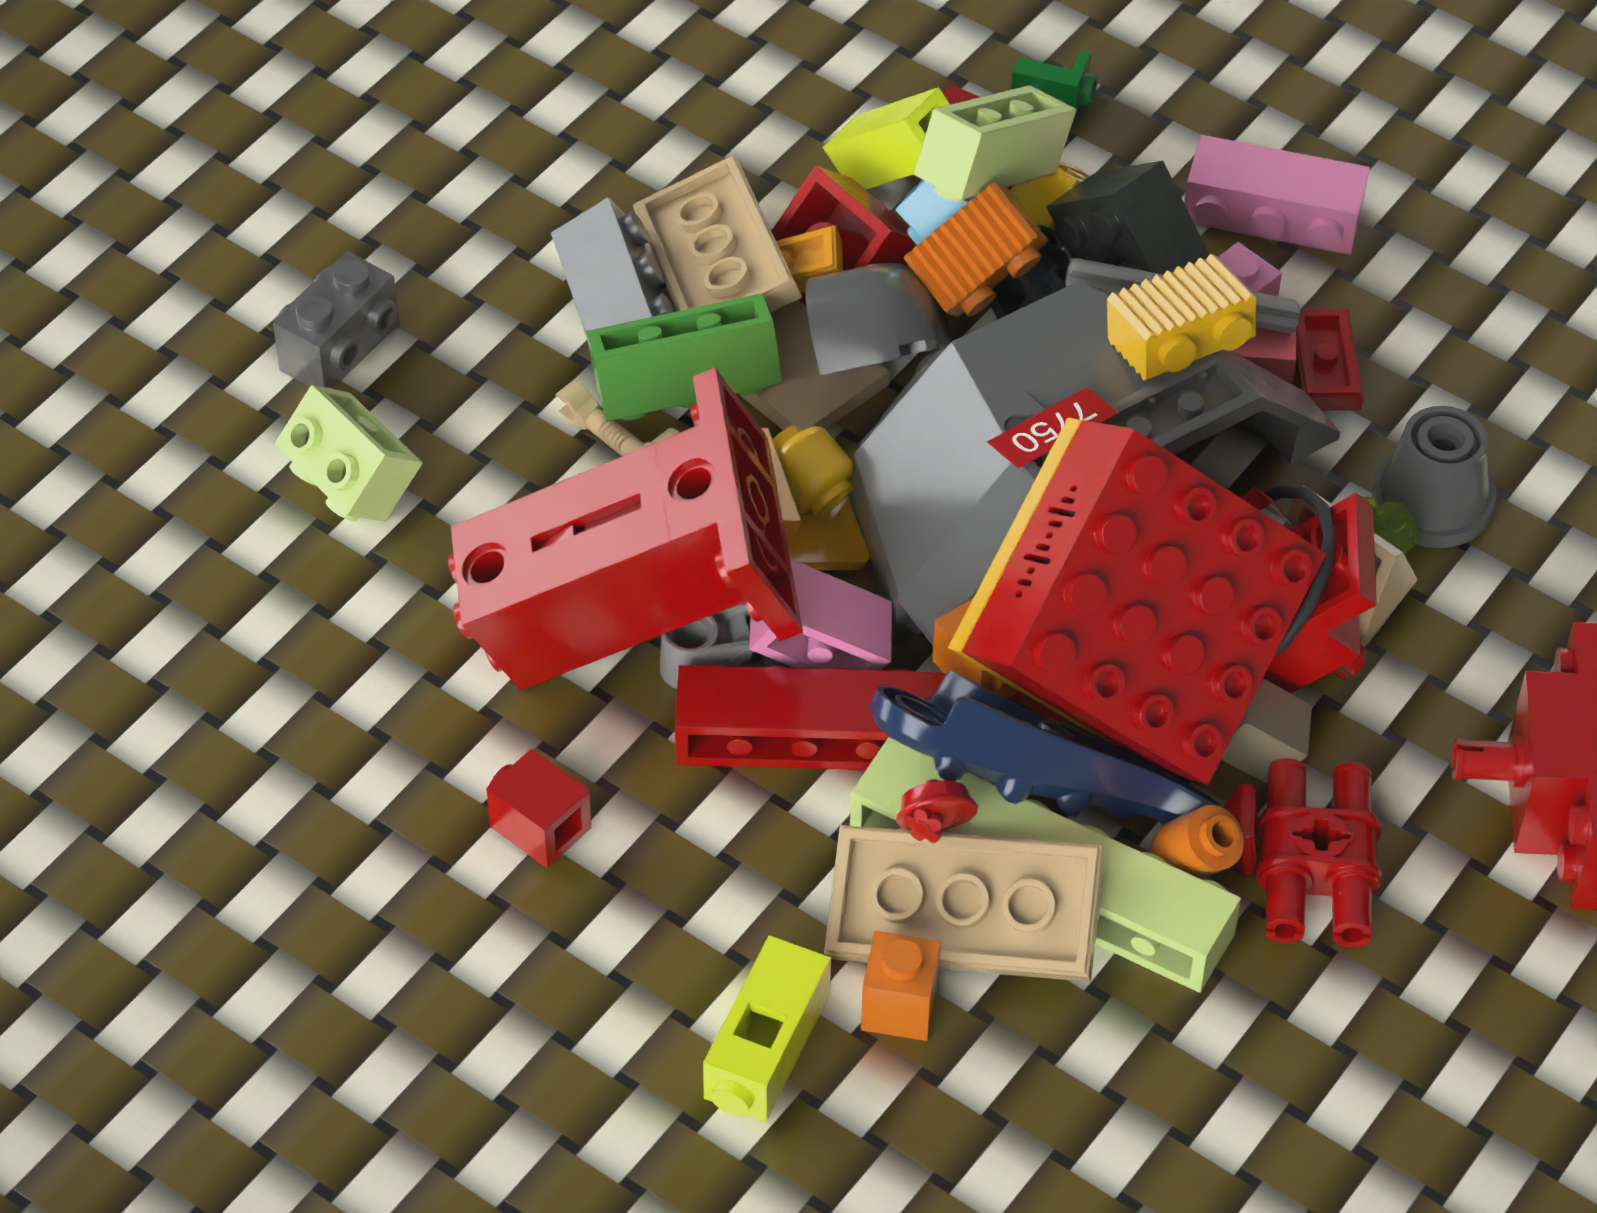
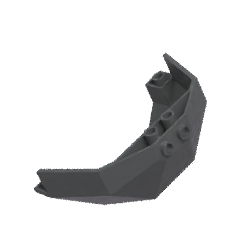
M1081 281L1071 284L952 341L941 350L934 351L925 356L918 364L916 374L854 453V473L851 483L854 488L850 494V502L870 555L868 562L878 596L892 601V643L895 645L904 640L906 616L908 614L933 645L935 619L974 598L1050 453L1048 452L1018 469L990 446L987 441L1086 387H1089L1120 412L1102 424L1135 429L1174 455L1239 422L1269 440L1287 462L1292 464L1339 440L1341 432L1303 390L1233 351L1222 349L1193 361L1186 369L1180 372L1172 373L1167 371L1143 381L1141 374L1136 373L1134 366L1130 367L1128 360L1123 359L1121 351L1117 353L1115 345L1111 346L1109 342L1107 298L1111 292Z

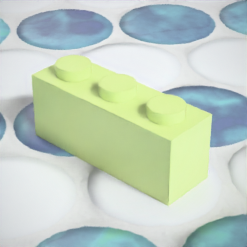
M1030 85L933 109L914 175L933 184V189L938 195L954 201H965L968 197L978 195L979 192L986 189L988 184L994 181L1007 187L1018 183H1029L1032 179L1054 174L1057 172L1076 108Z

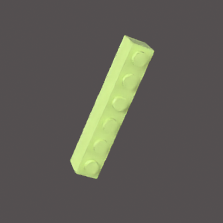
M888 737L851 791L850 826L905 830L896 821L897 814L901 809L902 795L909 789L925 784L926 781L931 779L946 781L938 774L934 758L915 751ZM966 772L960 780L955 781L965 785L971 798L978 804L977 815L970 821L958 827L941 831L942 833L1102 845L1105 850L1095 944L1201 993L1235 936L1241 897L1228 892L1215 881L1201 880L1181 871L1153 853L1140 852L1111 839L1106 833L1096 827L1083 826L1054 813L1037 800L1025 799L1017 804L1010 803L1002 797L995 785L977 775Z

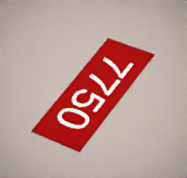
M1086 387L990 439L987 443L1019 469L1051 451L1067 418L1103 423L1120 412L1089 387Z

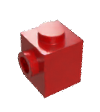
M532 748L513 765L507 764L499 769L486 788L490 827L546 868H549L591 829L589 789Z

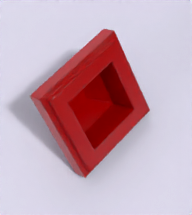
M1241 784L1222 808L1228 810L1236 818L1243 833V852L1235 865L1244 875H1254V870L1258 867L1259 838L1256 789L1252 788V784Z

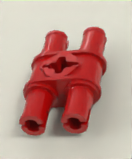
M1290 758L1273 761L1268 768L1267 808L1263 810L1257 821L1258 834L1262 837L1261 862L1256 869V877L1260 886L1266 891V936L1274 942L1283 944L1300 941L1304 937L1306 894L1332 896L1334 942L1350 948L1367 945L1371 941L1372 896L1376 894L1382 884L1381 870L1377 867V841L1382 835L1381 822L1372 812L1370 768L1356 762H1347L1335 767L1333 771L1332 809L1306 807V766L1304 763Z

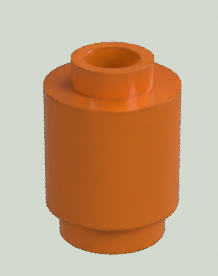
M1206 805L1165 823L1158 830L1152 842L1151 853L1161 857L1169 865L1199 879H1204L1228 869L1238 862L1243 852L1244 838L1238 821L1228 810L1217 805Z

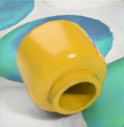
M792 425L773 439L799 515L812 513L815 518L822 517L838 506L852 492L854 487L849 481L854 473L853 461L826 429L813 426L800 432L795 425Z

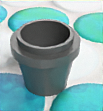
M1451 406L1428 407L1418 411L1408 420L1393 453L1377 469L1372 489V504L1375 513L1388 530L1403 540L1416 545L1447 548L1467 543L1479 536L1487 528L1495 507L1496 487L1489 473L1488 435L1482 423L1472 414Z

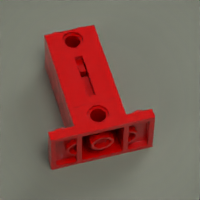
M716 367L693 376L697 403L690 406V412L695 427L451 526L453 554L448 556V565L458 589L459 602L454 604L453 607L456 623L465 638H474L485 650L488 661L497 672L504 671L521 691L744 602L752 619L755 622L763 620L779 641L803 633L769 440Z

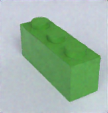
M762 293L586 331L597 392L606 421L616 419L637 420L645 417L650 412L676 406L690 408L691 405L697 403L693 376L715 367L735 394L752 395L763 391L766 387L783 383L774 323Z

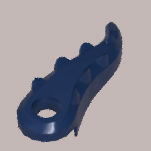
M949 670L945 674L938 689L931 698H922L899 688L878 685L869 703L872 717L879 729L901 744L933 757L935 768L942 779L957 781L967 771L995 783L1002 797L1013 804L1023 802L1030 794L1055 799L1060 809L1070 816H1077L1086 810L1089 805L1104 807L1115 818L1123 820L1141 814L1159 819L1162 825L1206 805L1220 806L1213 798L1156 765L1109 742L1021 705L954 671Z

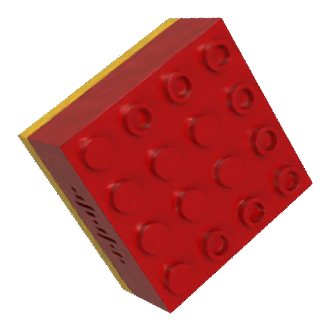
M1067 418L948 649L1095 737L1120 747L1168 773L1209 785L1326 553L1137 430Z

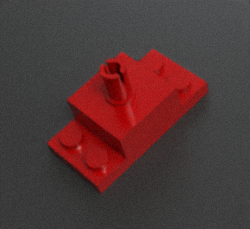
M1357 493L1329 507L1336 532L1331 574L1315 611L1291 644L1273 658L1263 677L1265 680L1289 693L1301 689L1330 672L1339 679L1347 680L1349 679V672L1355 676L1361 670L1366 660V649L1360 644L1359 615L1377 605L1373 505ZM1318 514L1291 529V531L1321 550L1323 534ZM1308 589V591H1307V593H1306V595H1305V597H1304V599H1303V601H1302V603H1301L1299 609H1300L1301 606L1303 605V603H1304V601H1305V599H1306V596H1307V594H1308V592H1309V589Z
M1573 622L1567 647H1558L1556 649L1554 672L1525 671L1508 742L1470 741L1455 738L1451 756L1453 780L1508 781L1514 853L1558 855V880L1560 883H1569L1571 909L1597 910V623Z

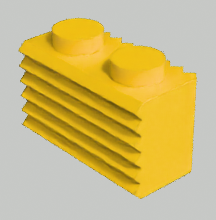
M1211 253L1206 260L1199 258L1195 264L1188 262L1184 269L1178 266L1173 273L1167 270L1162 277L1156 274L1152 281L1145 279L1141 285L1134 283L1130 290L1123 287L1119 294L1112 292L1107 298L1108 339L1111 346L1115 345L1117 353L1121 351L1123 359L1128 360L1130 367L1134 366L1136 373L1141 374L1143 381L1167 371L1172 373L1180 372L1197 359L1222 349L1226 351L1235 350L1248 339L1255 337L1256 297L1217 256Z

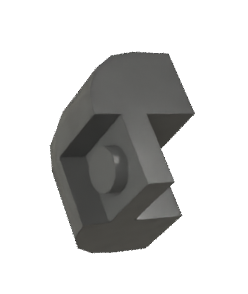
M874 263L809 278L806 283L808 321L820 376L895 360L912 353L939 349L952 342L946 312L910 267L900 263Z

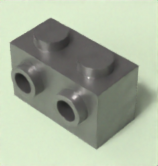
M348 251L330 268L322 270L314 283L296 301L284 306L277 315L276 320L273 321L279 370L309 387L316 385L333 389L399 325L394 275Z

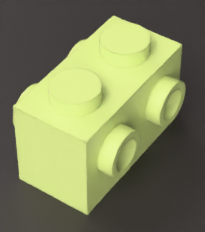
M316 385L310 386L275 442V445L292 461L290 464L292 472L302 480L316 485L328 496L326 500L327 506L337 515L349 521H357L360 517L385 522L423 464L351 393Z

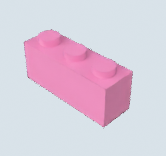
M1200 135L1187 180L1184 204L1195 225L1351 255L1363 209L1370 167Z

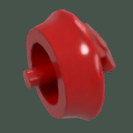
M931 779L926 781L925 784L909 789L902 795L901 809L897 814L896 821L903 829L912 830L911 835L916 840L922 841L926 838L928 841L936 843L942 837L941 831L958 827L976 816L978 804L971 798L964 784L955 781Z

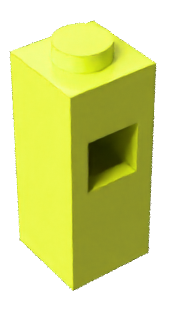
M939 87L856 115L822 148L840 174L853 178L865 190L913 175L933 109L950 104Z
M768 935L703 1062L704 1099L712 1101L718 1108L731 1115L744 1116L747 1114L767 1122L830 995L831 957Z

